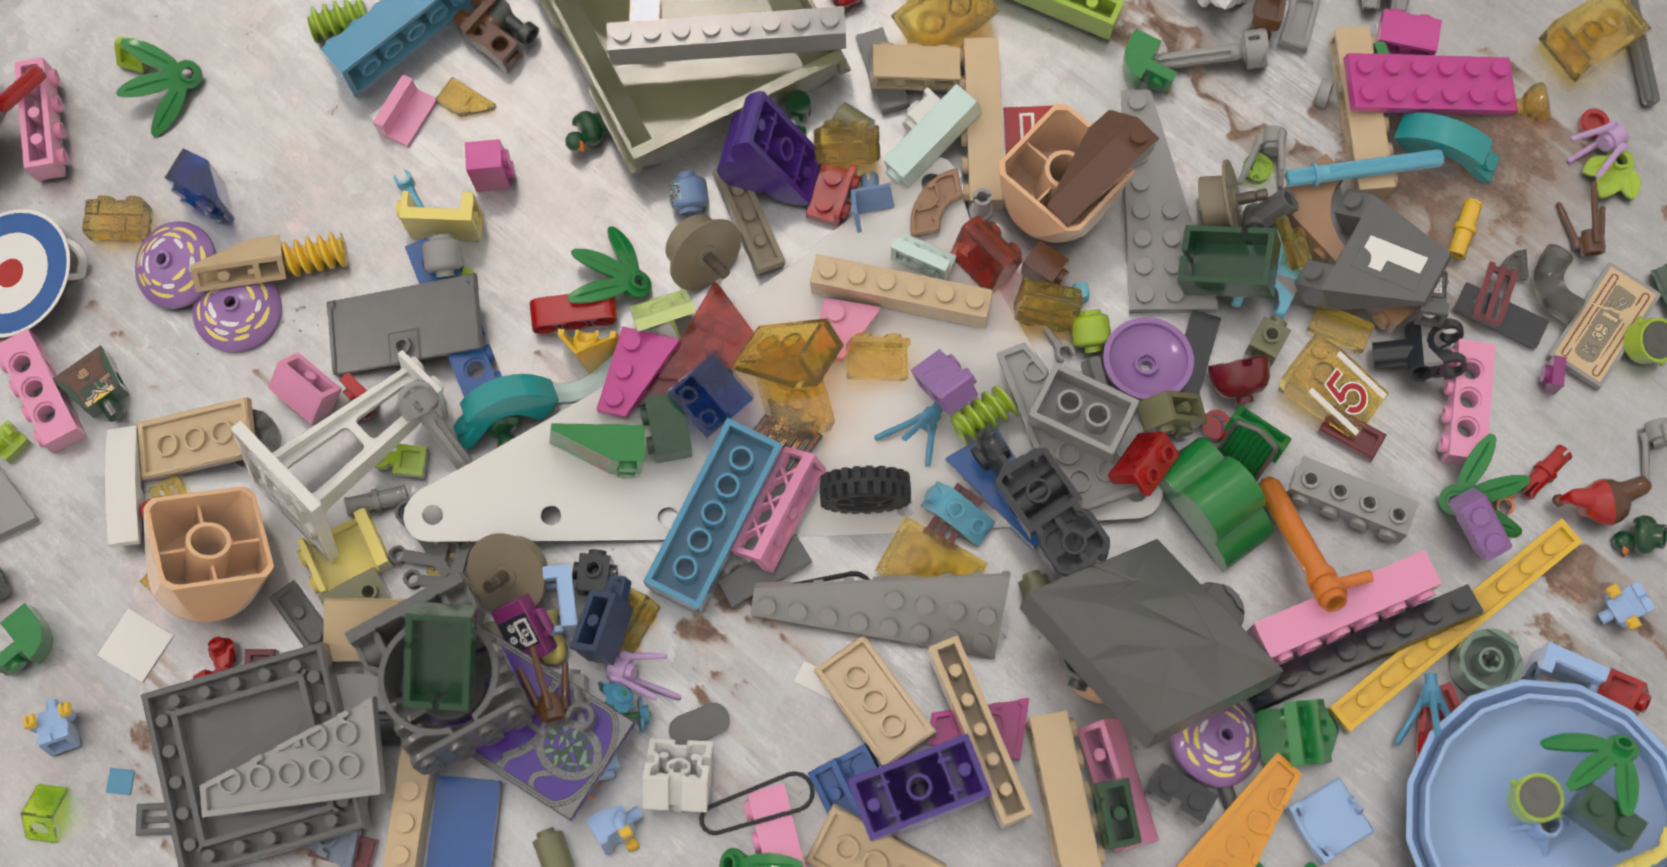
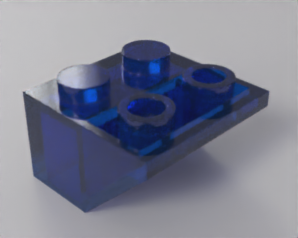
M182 148L164 177L172 186L171 191L181 197L180 202L192 210H196L197 207L205 210V214L217 222H221L223 219L232 224L235 217L224 180L207 159Z
M715 348L696 363L667 392L706 438L724 425L727 418L731 419L754 398V393Z

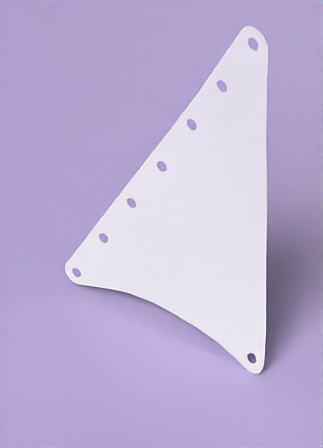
M938 157L909 188L902 182L899 184L893 182L890 185L894 201L893 208L860 214L862 232L857 233L853 215L781 273L682 339L681 345L676 352L673 351L666 361V366L663 370L683 365L687 367L693 396L682 398L692 446V457L656 464L655 455L648 454L645 438V462L641 474H635V478L622 479L618 478L617 474H610L550 444L551 423L643 425L640 409L645 407L636 408L627 420L598 413L596 408L603 389L601 387L479 459L420 489L411 496L405 506L404 523L412 537L428 542L479 541L483 537L494 533L523 536L531 541L665 540L671 526L666 527L659 523V512L669 507L673 508L677 514L679 513L726 419H732L753 430L773 402H775L823 435V439L812 454H815L826 467L825 472H831L834 469L841 470L843 467H866V465H873V467L881 465L886 468L896 467V469H904V471H908L910 474L911 500L914 501L916 506L915 512L909 517L900 516L896 509L890 512L883 511V513L871 512V514L831 512V510H825L820 505L818 485L792 537L795 535L797 537L924 532L935 515L927 512L920 505L924 501L926 491L935 485L937 481L952 488L958 482L965 489L970 490L974 495L983 499L978 508L995 521L992 528L1011 527L945 461L946 457L964 448L965 445L957 437L951 424L950 415L944 410L940 414L941 419L937 422L930 467L925 466L928 439L926 431L920 429L907 441H903L902 436L914 425L878 441L874 439V436L922 413L927 406L931 407L935 401L918 386L911 369L939 349L947 356L953 354L960 363L962 370L968 368L977 381L974 386L978 393V399L981 400V393L984 391L991 394V388L997 385L1010 396L1014 404L1012 394L997 359V352L1026 343L1041 362L1042 360L994 281L977 242L963 199L952 203L944 211L940 220V233L916 238L956 256L955 263L946 279L947 281L993 290L986 328L880 307L879 316L874 318L865 330V334L859 342L854 344L851 352L843 362L813 357L823 298L842 300L811 293L810 278L816 254L927 276L891 260V246L895 238L900 239L903 233L911 236V213L915 201L923 191L921 185L923 177L927 174L938 176L946 171L955 169L947 159ZM1009 411L1007 412L1009 422L1005 423L1000 417L997 418L998 430L1017 459L1021 455H1025L1033 450L1019 412L1018 417H1016ZM986 424L989 433L995 430L992 425ZM645 426V437H650L649 426ZM969 435L965 436L967 445L974 442ZM1119 446L1117 453L1121 457L1125 449ZM784 483L775 487L772 493L773 498L784 493L786 489ZM1157 486L1151 496H1146L1141 502H1132L1127 497L1091 510V512L1098 521L1144 518L1155 512L1160 506L1163 491ZM436 505L442 509L443 517L438 524L430 525L423 520V510L427 506ZM548 506H555L561 512L560 521L552 526L546 525L541 518L542 510ZM771 509L761 514L759 518L760 524L770 520L773 514ZM943 519L939 521L933 532L940 530L945 523ZM950 526L947 531H954L955 529Z

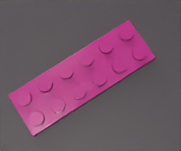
M1348 53L1343 58L1351 112L1514 115L1518 111L1509 57Z

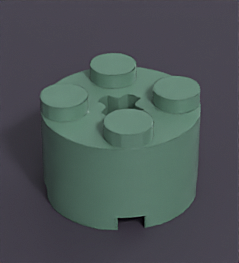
M1483 629L1473 632L1455 646L1450 657L1449 673L1463 690L1475 695L1517 681L1522 673L1523 658H1521L1517 642L1509 634L1499 629ZM1485 657L1486 659H1488L1487 666H1489V668H1487L1484 665V661L1482 660V658Z

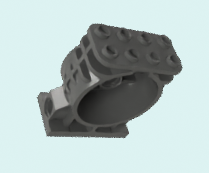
M458 570L345 632L349 643L355 648L365 670L378 677L380 699L395 725L394 730L396 734L402 739L404 751L411 758L410 763L413 769L423 775L429 774L430 777L442 774L448 769L447 765L456 760L463 761L472 757L479 747L499 742L504 738V733L511 729L526 727L533 721L532 717L536 713L501 646L492 635L482 628L486 613L478 600L479 596L475 588ZM413 601L478 606L476 652L484 651L476 655L475 698L469 711L439 709V702L445 692H439V697L432 709L403 707L404 649L408 643L405 641V614ZM470 715L473 717V719L464 724L452 727L438 726L429 721L421 727L415 726L430 716L442 722H458Z

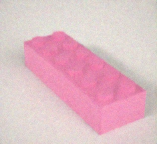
M1422 550L1372 572L1373 582L1347 588V603L1337 611L1327 612L1324 608L1319 607L1315 598H1311L1254 623L1246 632L1280 666L1287 663L1288 659L1294 657L1293 654L1296 652L1301 657L1316 650V647L1322 645L1324 640L1328 645L1344 638V635L1350 633L1352 628L1356 633L1372 626L1371 623L1379 620V616H1381L1382 620H1386L1407 608V604H1409L1410 608L1427 602V599L1436 595L1434 590L1442 582L1426 551Z

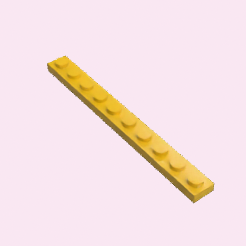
M1561 518L1472 590L1483 608L1481 616L1396 652L1327 708L1328 711L1347 733L1351 732L1583 541Z

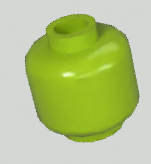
M1101 309L1077 312V317L1071 320L1073 344L1076 347L1084 348L1085 353L1103 351L1102 345L1106 344L1111 334L1108 315L1101 313Z

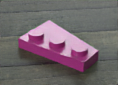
M622 326L596 408L597 412L627 420L647 393V388L653 379L662 372L666 366V361L673 351L676 352L681 345L680 339L645 331L638 332L637 329Z
M1029 698L1003 703H990L988 705L1011 760L1020 761ZM951 710L931 713L930 724L937 734L929 739L926 745L935 746L961 736Z

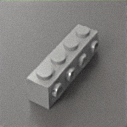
M1302 456L1298 461L1286 490L1294 504L1301 507H1314L1319 509L1320 513L1325 517L1331 519L1339 517L1349 521V525L1361 531L1371 530L1378 533V537L1382 540L1392 543L1396 541L1401 542L1407 536L1419 505L1418 501L1306 456Z

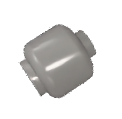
M452 234L428 236L429 241L422 245L425 270L430 273H436L437 278L455 276L454 271L463 266L460 241L452 238Z

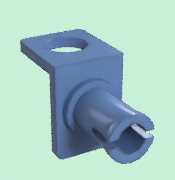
M869 171L870 180L867 178V172L861 175L860 182L862 188L851 190L857 233L862 232L860 214L894 207L890 184L879 185V176L873 171Z

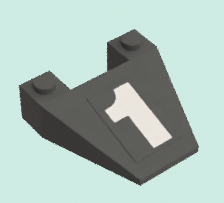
M1347 189L1334 213L1343 234L1351 235L1335 265L1307 260L1295 282L1304 304L1328 310L1427 305L1452 258L1451 253L1374 194Z

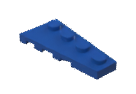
M998 428L990 432V435L996 432L1006 444L1007 448L1009 449L1012 455L1010 458H1008V461L1012 462L1013 460H1015V456L1008 447ZM976 441L945 458V461L1033 549L1038 547L1039 539L1037 536L1029 539L996 491L995 481L997 477L991 469L985 473L973 457L970 449L975 447Z

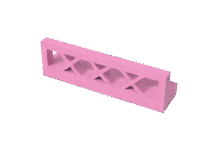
M785 446L731 549L734 555L755 561L763 571L774 572L820 483V476L824 475L826 467L815 454ZM791 457L800 459L797 468L789 472L786 471V466ZM785 483L786 489L784 493L773 498L772 493L775 487ZM771 509L773 514L770 520L760 524L759 518L761 514ZM758 535L759 541L754 550L744 549L748 539Z

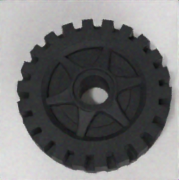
M866 465V467L853 466V468L843 467L841 470L834 469L831 472H825L824 475L820 476V505L825 510H831V512L840 511V513L844 514L852 512V514L883 513V511L890 512L894 511V509H902L911 503L910 474L901 468H886L881 465L873 467V465Z

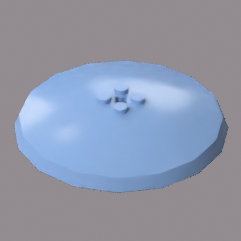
M1522 679L1471 695L1440 722V736H1435L1433 729L1429 732L1407 781L1406 841L1416 867H1613L1628 858L1658 847L1663 827H1667V747L1632 710L1580 684ZM1563 733H1585L1605 739L1612 735H1625L1638 745L1640 752L1637 759L1633 761L1639 778V797L1634 813L1648 822V825L1631 850L1617 853L1563 814V811L1578 791L1567 789L1566 783L1570 775L1584 759L1596 752L1546 750L1540 745L1542 739ZM1613 766L1601 778L1594 781L1593 784L1617 800L1614 778L1615 766ZM1533 773H1544L1553 777L1560 784L1564 793V807L1560 811L1563 814L1560 819L1556 817L1555 819L1543 822L1547 824L1546 830L1542 829L1541 823L1527 824L1518 820L1508 805V791L1512 786L1509 782L1512 778L1517 780ZM1667 858L1661 859L1657 865H1652L1651 867H1667Z

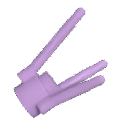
M1610 121L1604 126L1571 136V141H1577L1598 134L1596 142L1569 157L1567 162L1572 163L1598 147L1604 152L1614 151L1597 172L1596 178L1600 179L1617 157L1628 149L1626 144L1629 140L1628 131L1622 124L1615 123V121Z
M622 650L620 657L617 656L614 665L607 664L606 678L611 682H618L652 700H656L657 695L649 690L676 700L681 698L678 693L636 677L638 666L633 664L632 660L666 659V653H630Z

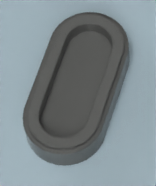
M709 703L679 715L670 723L669 736L671 739H675L676 745H687L688 740L704 741L723 733L729 726L730 717L728 711L719 703Z

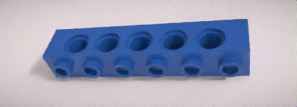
M428 237L404 246L419 284L448 279L437 278L436 274L425 270L422 245L429 241ZM460 269L454 271L455 276L453 277L462 276ZM481 324V327H482V336H483V335H485V331H484L483 326H482V324ZM483 344V349L447 355L464 397L478 386L502 377L500 370L494 372L491 362L496 361L489 344L485 346ZM478 368L485 369L481 377H471L474 370Z

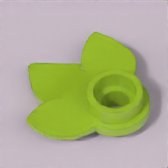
M1625 150L1617 157L1624 162V165L1618 164L1615 160L1600 179L1596 178L1597 193L1600 199L1612 196L1619 191L1630 200H1634L1638 195L1641 187V178L1633 169L1635 166L1634 157L1629 151ZM1609 151L1607 155L1590 158L1582 172L1588 176L1596 177L1597 172L1614 151Z

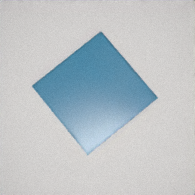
M110 768L105 793L130 795L135 770Z

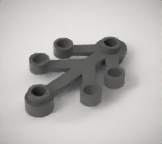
M409 500L401 501L395 508V517L403 526H405L403 519L404 509ZM418 540L426 553L406 550L400 545L394 546L389 550L388 557L396 566L411 563L436 568L441 577L422 575L416 569H410L403 575L404 584L411 590H417L420 587L427 588L457 570L468 580L464 571L469 553L475 542L456 541L455 546L458 551L452 569L446 562L451 542H437V545H435L434 542ZM470 542L468 549H461L463 543ZM403 552L401 559H394L396 553ZM417 575V581L413 584H410L409 579L412 576Z

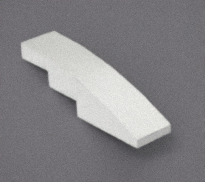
M137 425L109 429L106 435L105 503L108 545L110 548L141 544L143 517L139 507L144 502L145 494L141 489Z

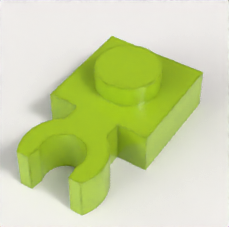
M398 444L396 452L390 451L382 462H378L374 467L378 470H386L392 466V473L396 476L424 479L429 449L426 446Z

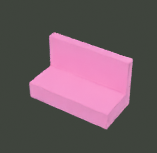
M402 74L373 120V123L380 134L409 148L438 100L417 89L413 79Z

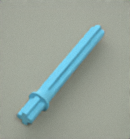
M1435 149L1325 165L1311 163L1310 167L1286 170L1284 176L1287 187L1310 184L1318 187L1320 183L1440 167L1444 163V156L1442 150Z

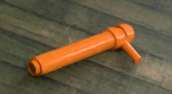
M1269 476L1260 481L1259 486L1264 493L1266 507L1306 576L1305 582L1310 591L1314 593V598L1319 607L1324 608L1327 612L1337 611L1347 603V588L1374 581L1371 570L1339 577L1334 567L1326 562L1280 480Z

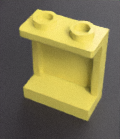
M402 191V198L396 204V215L402 221L403 228L407 230L411 239H424L438 233L452 234V238H456L459 241L481 242L484 213L474 192H462L460 209L417 207L410 192Z
M364 507L353 512L355 518L331 529L339 552V556L331 562L309 540L303 537L297 540L300 549L297 550V555L304 567L308 566L312 576L308 577L316 594L319 592L323 594L372 567H375L380 573L395 567L388 557V551L372 515Z

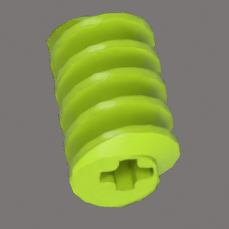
M335 0L333 1V10H329L326 4L323 3L321 13H318L315 7L311 6L310 16L307 17L314 42L316 44L319 43L320 34L324 40L328 41L331 38V31L335 36L342 33V28L344 30L347 29L353 20L361 18L368 13L365 3L362 0H355V4L352 5L349 0H344V7L341 8Z
M995 385L991 388V394L987 391L982 392L981 400L973 398L970 401L971 407L968 404L963 405V408H960V412L957 411L952 416L950 415L951 424L957 437L963 445L967 446L965 436L969 435L976 441V430H981L983 427L987 430L986 424L988 423L997 429V418L1000 417L1007 423L1009 422L1007 412L1010 411L1014 416L1018 417V410L1010 396L1002 388Z

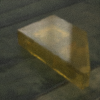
M454 77L450 78L435 98L438 104L459 117L490 112L497 108L494 102Z
M1286 215L1274 218L1291 270L1303 268L1307 260L1313 261L1302 232L1299 229H1292L1289 218Z

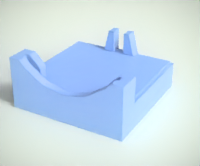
M569 563L542 567L543 580L546 581V592L558 591L561 625L554 626L555 630L550 635H563L565 638H573L578 620L571 565Z
M1549 642L1531 652L1521 678L1536 680L1539 674L1542 673L1560 682L1580 684L1596 692L1598 685L1606 682L1610 668Z
M1337 777L1284 810L1319 866L1327 863L1338 854L1375 832L1363 814L1364 807H1359L1356 802L1358 798L1350 794L1340 777Z

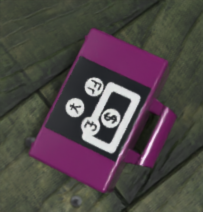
M528 593L501 605L491 612L505 641L531 656L529 649L531 645L536 647L539 658L548 655L558 647L553 635H550L555 628L544 606H535Z

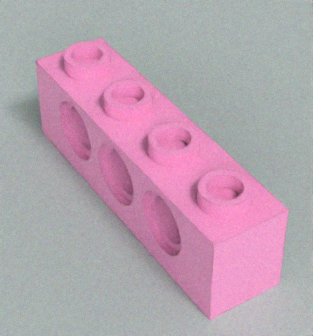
M27 328L0 342V367L5 373L8 372L11 377V381L8 382L9 387L17 398H21L24 404L20 407L26 420L33 423L36 429L33 432V436L39 446H45L53 453H56L87 437L66 392L53 380L57 374L39 338ZM27 363H31L29 369L22 372V368ZM43 387L42 393L34 397L35 391ZM55 412L54 418L50 422H46L47 416Z
M1459 339L1448 350L1462 353L1466 356L1467 370L1473 373L1474 379H1468L1462 374L1445 380L1443 393L1448 395L1447 405L1443 406L1441 413V423H1445V431L1440 436L1438 450L1443 452L1442 462L1464 465L1474 447L1489 434L1496 344ZM1453 362L1446 366L1457 367L1461 363ZM1460 398L1468 399L1471 402L1472 408L1464 407L1460 402ZM1457 426L1465 427L1469 432V437L1462 436L1458 432Z

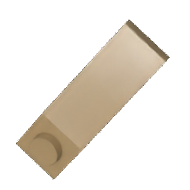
M280 234L248 239L190 265L196 292L287 279Z

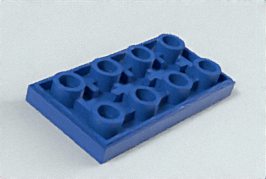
M438 775L426 867H492L502 787L501 780Z

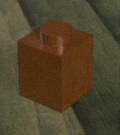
M1039 240L1023 261L1021 273L1050 292L1055 285L1060 287L1069 275L1067 270L1069 259Z

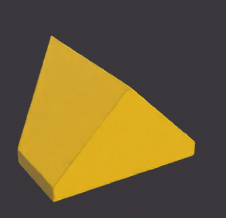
M558 329V336L590 374L614 355L619 339L617 331H610V337L603 339L598 338L599 330H596L595 333H585L576 330L575 336L570 337L564 329Z

